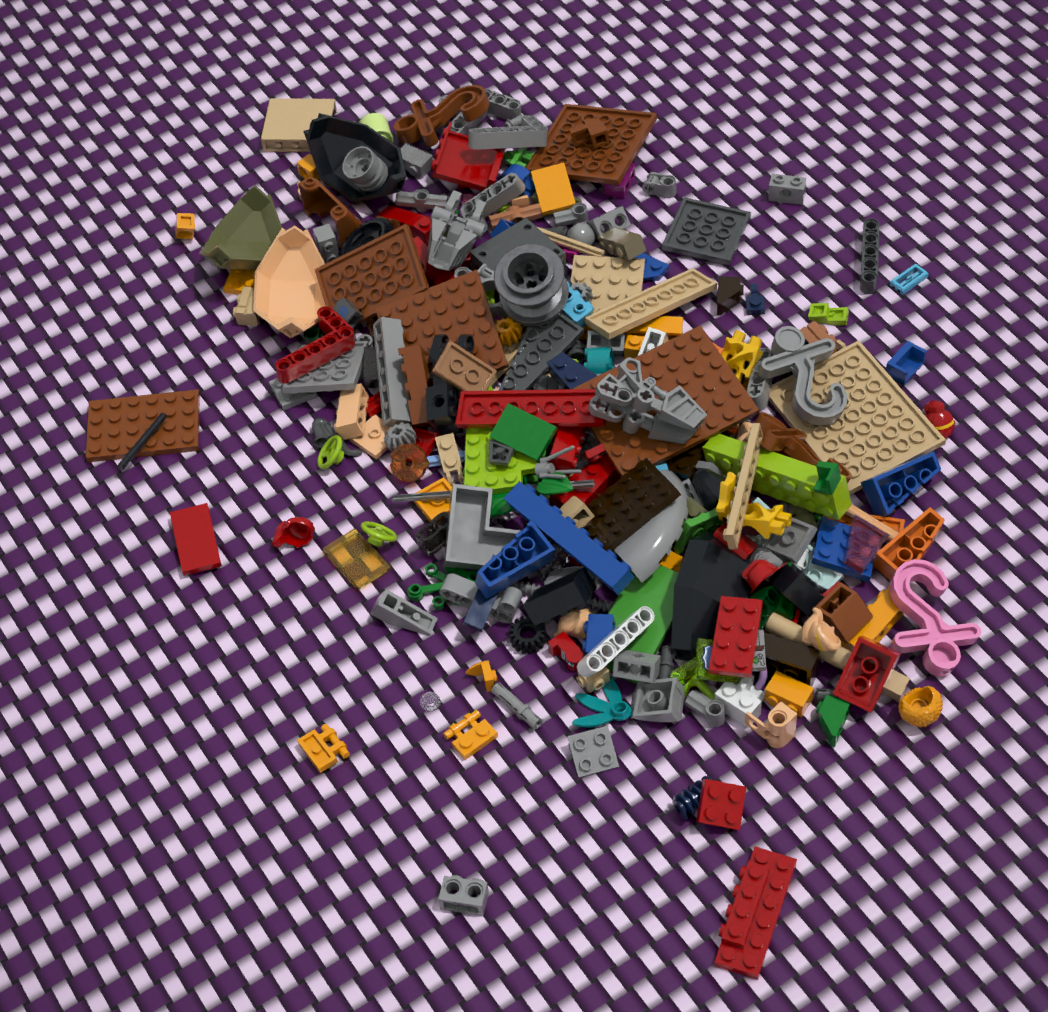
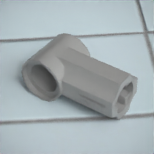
M576 203L572 206V209L553 213L556 227L569 224L576 225L578 223L587 224L589 221L587 206L584 203Z
M692 690L688 694L685 706L704 717L712 727H719L724 724L725 708L721 701L711 700L697 690Z

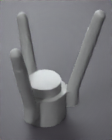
M572 445L548 457L540 458V463L535 465L536 476L540 479H565V475L553 473H581L580 469L555 470L554 464L548 462L573 450L575 447Z

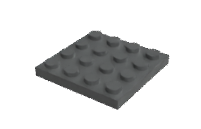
M684 197L662 244V250L730 265L751 218V212Z

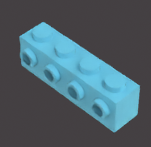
M567 281L569 294L562 314L583 328L586 325L584 324L585 317L594 313V307L590 302H585L581 294L577 290H573Z

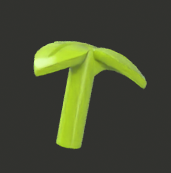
M705 671L697 672L686 683L684 687L685 698L690 688L695 686L705 696L715 700V694L702 681L707 679Z

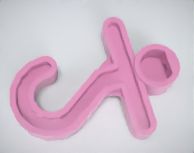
M913 559L904 562L895 571L889 584V592L894 605L919 625L920 629L897 633L891 641L890 647L901 654L925 651L922 657L925 669L936 677H944L949 675L960 661L961 655L958 646L974 644L981 635V628L975 623L947 625L936 610L911 590L909 582L919 581L927 587L932 596L940 597L949 585L944 572L935 564L926 560Z

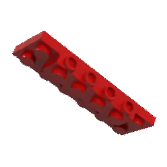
M756 846L754 847L747 866L741 867L739 879L742 880L740 886L735 885L732 898H735L733 905H728L725 917L728 918L727 924H721L718 936L722 938L714 966L758 980L797 864V859Z

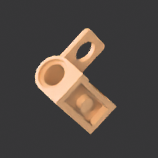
M779 702L770 711L768 721L765 724L750 712L745 714V724L761 737L767 739L768 744L773 748H782L795 737L797 713L782 702Z

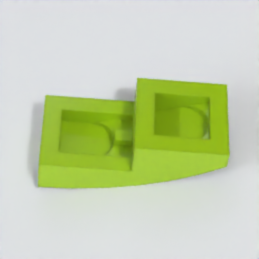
M829 303L810 304L808 319L828 325L847 326L849 310L848 307L830 308Z

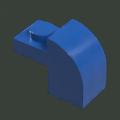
M513 164L509 166L497 178L499 181L510 173H516L525 184L522 196L528 195L530 197L536 191L534 182L528 176L530 171L521 165Z

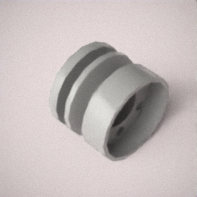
M360 146L354 148L343 161L342 170L344 174L362 191L372 192L377 190L384 184L388 176L386 164L368 147Z

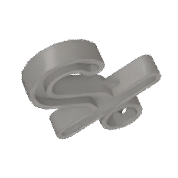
M792 326L781 327L776 332L771 346L774 356L765 358L762 361L758 372L759 375L764 379H770L792 371L795 376L792 405L797 415L810 424L819 426L832 424L840 418L847 404V393L844 386L840 383L832 384L827 393L828 404L824 405L814 402L811 399L810 391L814 364L829 359L832 356L835 342L825 338L804 345L805 338L799 329Z

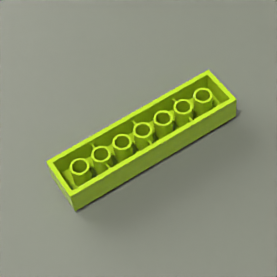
M722 434L710 438L702 447L706 462H712L723 472V475L727 476L728 472L734 473L737 480V474L741 472V459L744 458V446L747 443ZM761 448L751 490L839 520L852 505L846 476L841 475V480L833 495L817 493L813 489L819 479L816 466Z

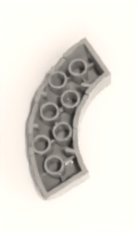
M661 470L660 472L678 489L681 496L614 549L620 559L632 568L630 571L642 583L660 566L659 561L663 556L670 554L674 541L679 540L683 531L681 526L688 516L686 488L677 475L668 470Z

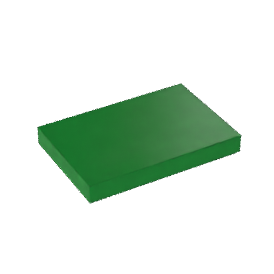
M508 403L489 437L539 462L558 428Z

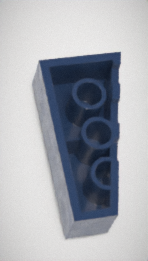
M563 352L547 362L549 374L563 389H573L597 377L596 374Z

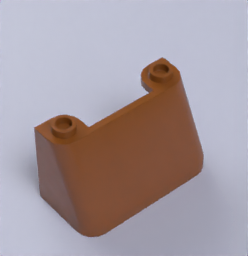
M309 177L298 183L304 213L308 217L312 216L311 214H318L320 218L328 214L335 221L338 235L336 242L339 248L342 247V243L346 241L345 238L349 237L350 233L357 229L360 224H364L317 179Z

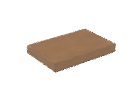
M450 340L431 372L460 391H486L497 370Z

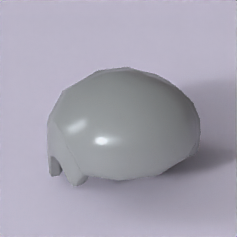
M578 223L568 230L567 237L592 245L595 240V233L590 225Z

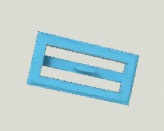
M915 263L892 279L890 286L895 287L896 291L900 290V294L904 295L927 279L929 273Z

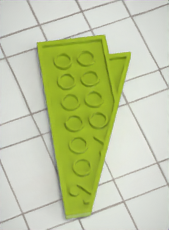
M489 385L486 391H494V390H493V388L491 387V385ZM466 428L464 485L493 488L492 495L510 492L519 481L523 484V475L535 473L537 461L515 450L508 466L490 464L489 447L491 438L489 436L494 428Z

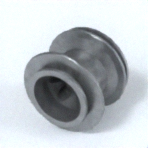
M538 244L517 246L505 253L496 265L494 272L495 287L499 293L500 304L503 310L512 320L525 326H540L553 321L563 312L567 303L569 288L564 277L563 263L553 250Z

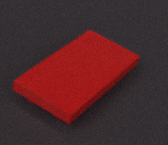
M208 503L170 512L183 576L221 567L222 564Z

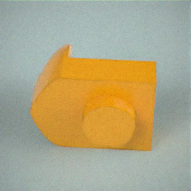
M489 660L476 663L465 672L472 676L483 675L487 692H490L494 682H497L496 672L491 670Z

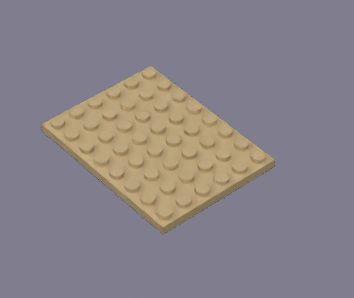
M859 340L833 353L829 359L814 364L810 391L811 399L814 402L822 405L828 404L827 393L830 386L834 383L842 384L847 393L846 407L840 418L832 424L823 426L810 424L797 415L792 405L795 385L794 375L771 386L769 401L791 428L799 429L807 435L804 443L811 448L821 461L827 462L828 458H833L850 471L852 478L847 484L850 495L863 489L860 482L923 454L930 453L945 445L946 439Z

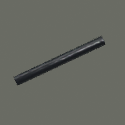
M161 413L120 461L117 465L120 470L125 469L165 421L167 416L164 413Z

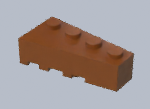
M420 344L398 348L399 355L404 359V364H401L402 372H404V376L408 380L404 384L408 397H411L408 400L412 426L419 429L432 427L427 422L426 388L433 386V380L429 379L431 366H433V364L429 363V354Z

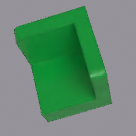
M819 461L816 466L819 479L813 488L814 492L833 495L841 480L839 466L837 463Z

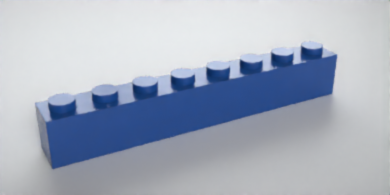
M519 481L503 498L507 504L528 522L532 520L546 537L619 595L634 579L633 574L630 572L632 568L625 561L620 563L617 560V555L610 549L605 551L603 549L604 545L598 539L594 538L592 540L589 538L590 534L583 527L578 529L575 526L576 522L569 516L563 517V512L557 506L551 507L548 505L549 501L543 495L537 496L535 494L536 490L529 484L525 486Z

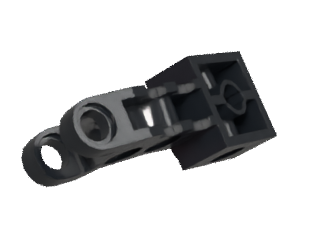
M437 334L433 338L429 354V363L433 364V368L448 343L449 338L446 334ZM462 334L458 338L457 345L473 354L474 338L471 334ZM430 372L429 379L433 380V386L426 388L427 422L441 436L450 433L454 435L463 433V428H457L455 425L460 400L458 389Z

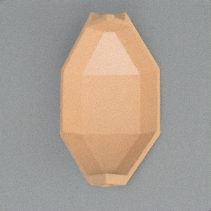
M296 226L288 230L281 228L255 271L253 311L290 338L318 322V309L326 306L314 270L325 263L308 229L302 231Z

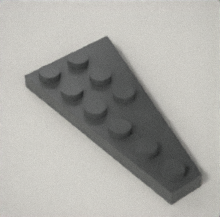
M562 313L545 325L530 326L521 341L516 357L512 360L507 376L504 377L499 390H529L548 371L547 362L561 352L565 353L584 333V329Z

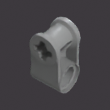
M650 172L647 176V181L642 185V189L648 195L673 198L677 193L676 179L672 175Z

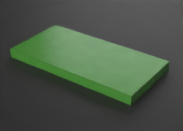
M662 565L643 583L633 574L634 579L619 594L609 614L614 616L615 628L630 614L643 606L651 608L654 612L653 622L624 648L625 650L656 655L672 626L674 585L678 572ZM614 658L606 665L609 672L612 674L614 667ZM626 679L634 684H637L639 682L637 680Z

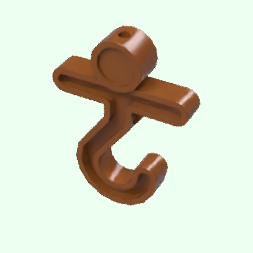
M467 85L458 88L429 111L424 101L418 99L411 104L414 115H406L398 119L394 124V130L402 144H411L423 137L426 146L431 147L438 143L435 129L444 125L459 110H461L465 121L471 122L487 111L490 101L485 89L478 85Z
M760 412L754 423H760L763 433V439L760 442L761 446L769 451H784L793 459L817 466L821 460L804 443L807 438L804 432L796 428L787 429L777 418ZM828 458L827 462L838 464L840 474L846 476L848 484L852 478L850 471L835 459Z

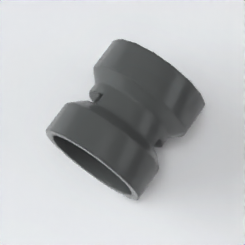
M576 340L565 352L566 355L578 360L579 363L585 359L579 340Z

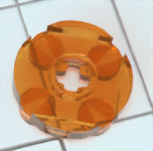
M415 443L399 445L391 454L392 463L390 468L399 480L416 481L425 474L426 469L429 467V461L424 450ZM406 458L412 460V466H406Z

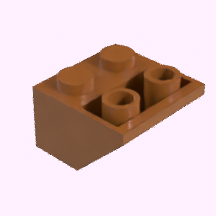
M841 582L815 606V608L822 611L823 621L829 626H833L834 634L845 643H848L873 618L872 613L858 593Z

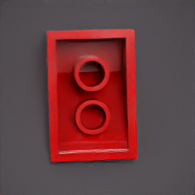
M860 636L835 687L833 695L872 713L895 669L901 653L870 638Z

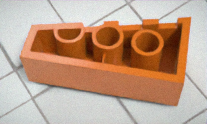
M929 507L876 553L873 566L891 581L895 571L904 562L913 559L922 560L939 535L945 519Z

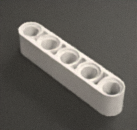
M643 606L621 622L579 661L577 665L579 674L583 677H590L602 670L653 622L655 616L652 609Z

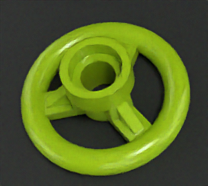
M332 436L323 445L317 460L320 469H327L333 463L337 465L342 461L344 451L341 450L342 438L340 436ZM327 457V462L323 464V459Z
M365 521L361 524V529L369 535L367 541L372 545L381 547L384 541L395 542L398 538L394 531L381 524Z

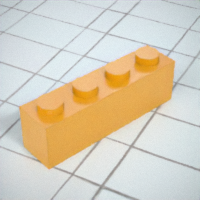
M889 587L878 594L874 604L870 603L867 606L873 618L848 643L842 641V647L852 652L860 636H865L879 643L905 614L894 605L890 597Z

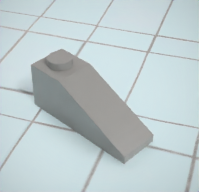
M387 589L377 598L370 613L387 624L425 635L431 634L438 619Z

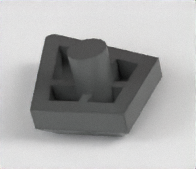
M490 439V464L508 466L514 449Z

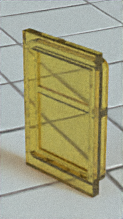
M355 528L323 548V551L333 564L358 589L363 588L391 569L390 565Z

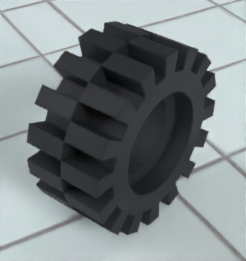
M527 615L526 619H524V616H520V621L516 618L514 620L515 624L511 623V628H509L512 647H516L517 652L522 650V654H526V651L532 654V650H535L536 653L539 652V648L542 649L544 644H546L545 625L540 623L534 626L529 615ZM525 631L536 633L534 637L529 639L520 636Z

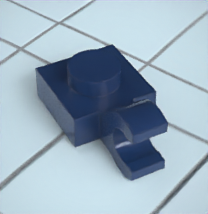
M757 283L750 284V296L745 298L747 315L765 314L764 295L758 296Z

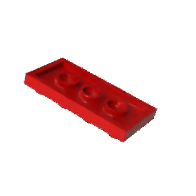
M721 596L709 664V674L752 677L763 600Z

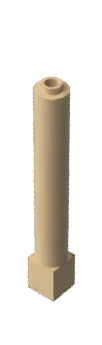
M775 612L770 615L765 624V631L786 640H793L804 646L814 647L813 645H806L801 641L802 626ZM841 646L835 652L820 651L819 659L844 670L852 652ZM894 670L882 694L899 702L910 678Z

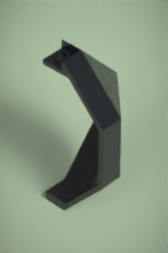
M319 113L318 118L311 121L310 129L303 131L320 179L351 202L356 203L402 191L406 172L401 149L368 125ZM360 146L368 147L386 164L388 176L384 184L377 190L372 192L362 191L344 174L342 170L343 161L354 148Z
M709 530L690 539L674 585L671 649L676 660L696 662L704 653L703 647L709 644L713 645L721 596L748 599L751 596L752 588L742 577V572L752 563L749 558L743 560L716 539L713 535L716 530Z

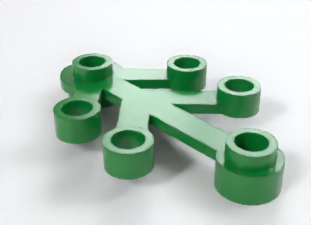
M428 564L425 567L426 575L434 577L441 582L425 586L412 584L408 588V597L411 601H421L424 594L440 591L447 575L438 571L435 564ZM445 566L447 573H454L468 580L476 578L478 572H467L462 568H448ZM441 595L434 597L432 600L433 607L437 610L443 609L447 599Z

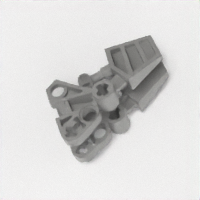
M453 190L445 209L438 206L434 207L430 218L432 222L427 249L429 264L437 269L448 271L461 267L471 251L475 240L481 239L486 225L480 223L487 204L486 202L478 199L471 219L467 218V220L455 214L462 193Z
M630 357L618 365L617 370L619 373L616 377L609 373L598 383L595 389V396L591 398L588 404V410L593 416L615 423L620 422L624 418L622 428L629 434L636 433L639 427H642L649 431L648 438L681 444H685L693 436L707 416L706 412L680 385L667 392L655 385L656 381L652 377L642 381L640 361ZM626 364H634L636 370H629ZM616 409L621 415L615 416L611 413V410ZM650 409L657 411L655 416L649 415L646 412L650 411Z

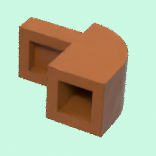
M586 119L584 120V125L570 129L574 146L591 141L595 149L610 144L608 131L601 120Z

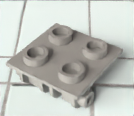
M608 726L567 736L568 747L573 756L578 778L619 767Z

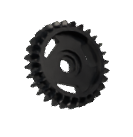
M382 217L371 218L369 222L365 221L363 225L360 224L357 229L350 233L349 237L345 238L346 241L342 243V247L339 249V257L394 230L395 227L386 218Z

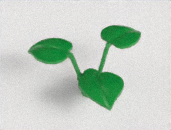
M554 472V473H553V474L565 475V474L560 473V472ZM523 475L524 485L528 484L526 475ZM567 476L565 479L543 478L542 482L537 484L536 495L573 491V487ZM509 492L492 495L490 518L513 511L503 499Z

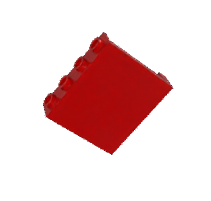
M449 122L448 128L443 130L442 138L438 145L440 149L436 150L432 161V177L484 191L496 182L506 148L470 149L468 148V136L450 131L452 122Z

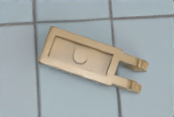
M450 433L435 437L447 482L453 486V479L450 473L457 472L460 484H464L463 468L454 434Z

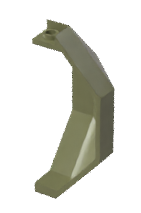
M256 185L248 192L246 191L214 228L199 254L212 266L220 269L256 270L282 228L271 195H266Z

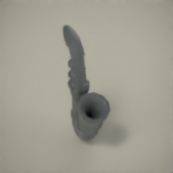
M317 418L312 422V431L315 435L314 445L317 448H322L329 438L338 435L326 419ZM342 440L341 450L344 451L345 455L352 457L362 455V452L359 450L349 449Z

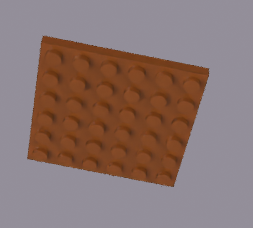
M565 104L548 131L547 146L538 147L526 167L530 171L528 175H532L531 171L564 163L569 180L620 185L655 124L657 114ZM586 119L601 120L608 131L610 144L595 149L591 141L574 146L570 129L584 125V120Z
M478 270L376 308L378 319L380 317L401 320L404 330L403 343L405 347L420 344L430 354L433 338L437 334H446L449 338L448 341L451 340L456 344L460 335L471 334L474 338L472 355L497 370V372L509 367Z

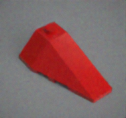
M390 205L377 214L378 218H386L395 229L407 224L413 239L418 236L428 246L432 222L430 221V216Z

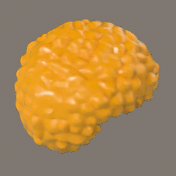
M930 686L911 689L899 700L898 709L901 718L916 727H926L938 720L943 710L942 695L934 687Z

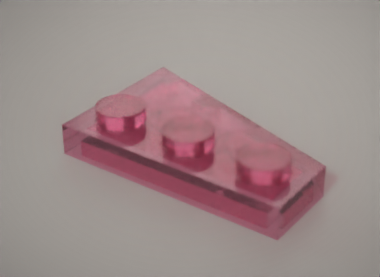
M854 515L844 564L862 574L876 553L887 541L889 534L859 516Z

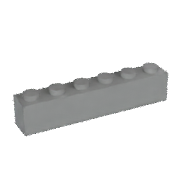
M380 317L373 324L382 420L383 426L393 427L401 422L404 424L411 423L408 400L411 397H408L404 384L408 380L405 378L401 368V364H404V359L398 352V348L405 347L403 343L404 330L400 319Z

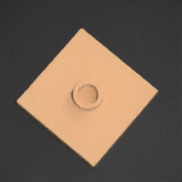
M374 415L365 422L364 435L351 438L349 441L373 458L378 459L388 450L384 442V432L389 431V427L383 426V420Z

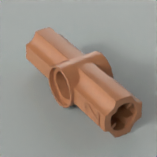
M539 203L522 208L512 205L506 209V212L488 216L491 230H494L501 218L514 223H518L525 218L531 221L542 218V211Z

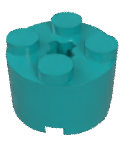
M612 347L585 348V358L587 359V362H584L585 368L594 374H603L615 368L613 367L614 353Z

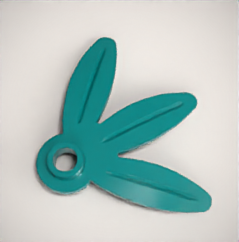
M611 676L610 681L603 686L605 695L610 703L584 693H577L575 695V698L582 705L600 714L574 719L572 722L574 726L596 727L606 724L613 719L622 721L631 716L632 709L626 702L622 701L620 690Z

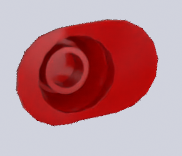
M762 559L750 563L742 572V577L752 588L750 594L764 579L786 563L780 567H776Z

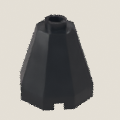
M699 469L693 475V486L703 507L709 512L717 507L720 483L725 481L726 478L710 469Z

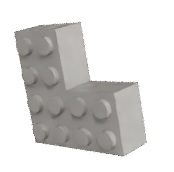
M453 484L449 506L444 566L480 570L492 558L493 554L497 555L520 531L489 527L493 488Z

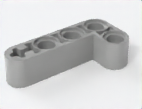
M516 173L506 175L464 203L460 210L463 218L466 220L467 218L471 219L478 199L486 202L487 204L480 223L486 225L484 234L488 227L484 218L522 194L525 190V184Z
M760 348L763 355L753 369L747 388V393L759 408V411L767 407L773 378L764 379L758 373L762 361L773 356L768 348Z
M450 573L446 576L439 592L443 598L470 608L478 587L475 582ZM507 587L504 594L499 592L488 617L503 623H511L522 599V592L515 587Z

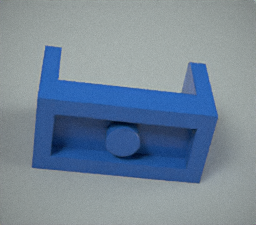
M907 341L887 362L886 372L893 380L905 385L925 363L927 351Z

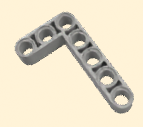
M485 89L490 101L487 111L471 122H466L462 112H460L452 121L450 131L468 136L469 129L476 128L488 113L511 120L521 114V102L493 90Z
M524 115L521 117V126L471 128L468 134V148L479 150L547 146L548 127L536 117Z

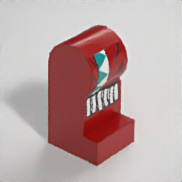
M564 631L548 642L549 653L553 657L559 655L566 662L569 670L577 671V665L584 657L583 651Z

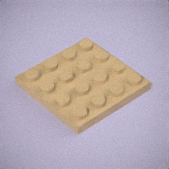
M574 255L571 282L573 284H576L577 281L580 284L586 282L587 287H591L593 294L591 304L594 307L593 312H597L642 291L645 259L633 258L626 260L620 257Z

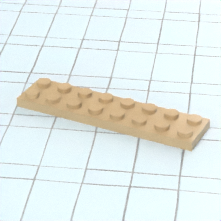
M691 268L586 316L584 324L607 339H611L716 290L717 282Z

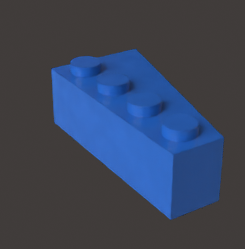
M933 451L860 482L873 514L877 516H887L896 506L903 503L909 495L913 494L922 484H925L937 474L941 467Z
M531 520L522 531L520 530L515 535V538L509 544H506L496 556L494 555L477 572L475 584L487 599L552 562L555 549Z

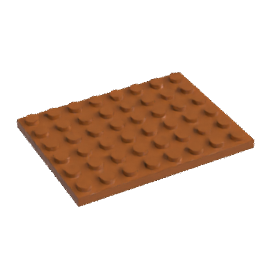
M700 325L633 358L640 361L642 381L652 377L656 381L655 385L667 392L680 385L706 412L707 416L703 424L685 444L648 438L649 431L642 427H639L636 433L629 434L622 428L624 418L617 423L606 420L605 426L589 428L599 444L603 445L606 455L622 477V475L631 471L638 462L643 461L645 458L654 466H657L758 415L759 408ZM626 364L629 370H636L634 364ZM618 366L573 389H596L598 383L609 373L614 377L618 375ZM612 409V410H611V413H612L613 415H615V416H620V415H621L618 410H616V409ZM650 409L646 413L655 416L657 411Z

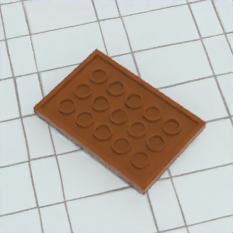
M407 224L314 269L325 305L333 309L335 304L343 297L352 301L364 315L356 325L377 316L376 308L429 288L410 228Z
M199 390L89 401L86 444L87 463L123 459L161 413H164L167 418L134 458L199 451Z

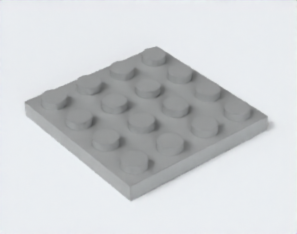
M355 341V347L292 382L284 383L282 387L284 394L314 393L319 391L332 392L336 390L349 391L355 389L370 347L369 342ZM298 345L297 350L306 345Z

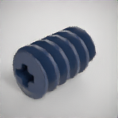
M704 776L702 780H697L694 785H689L688 789H683L680 794L676 793L672 800L674 808L685 821L688 819L687 812L694 816L693 808L698 810L703 779L712 780L710 777Z

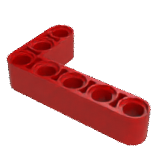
M323 306L317 311L319 327L326 335L279 359L275 364L278 381L281 383L292 382L355 347L353 328L331 307Z

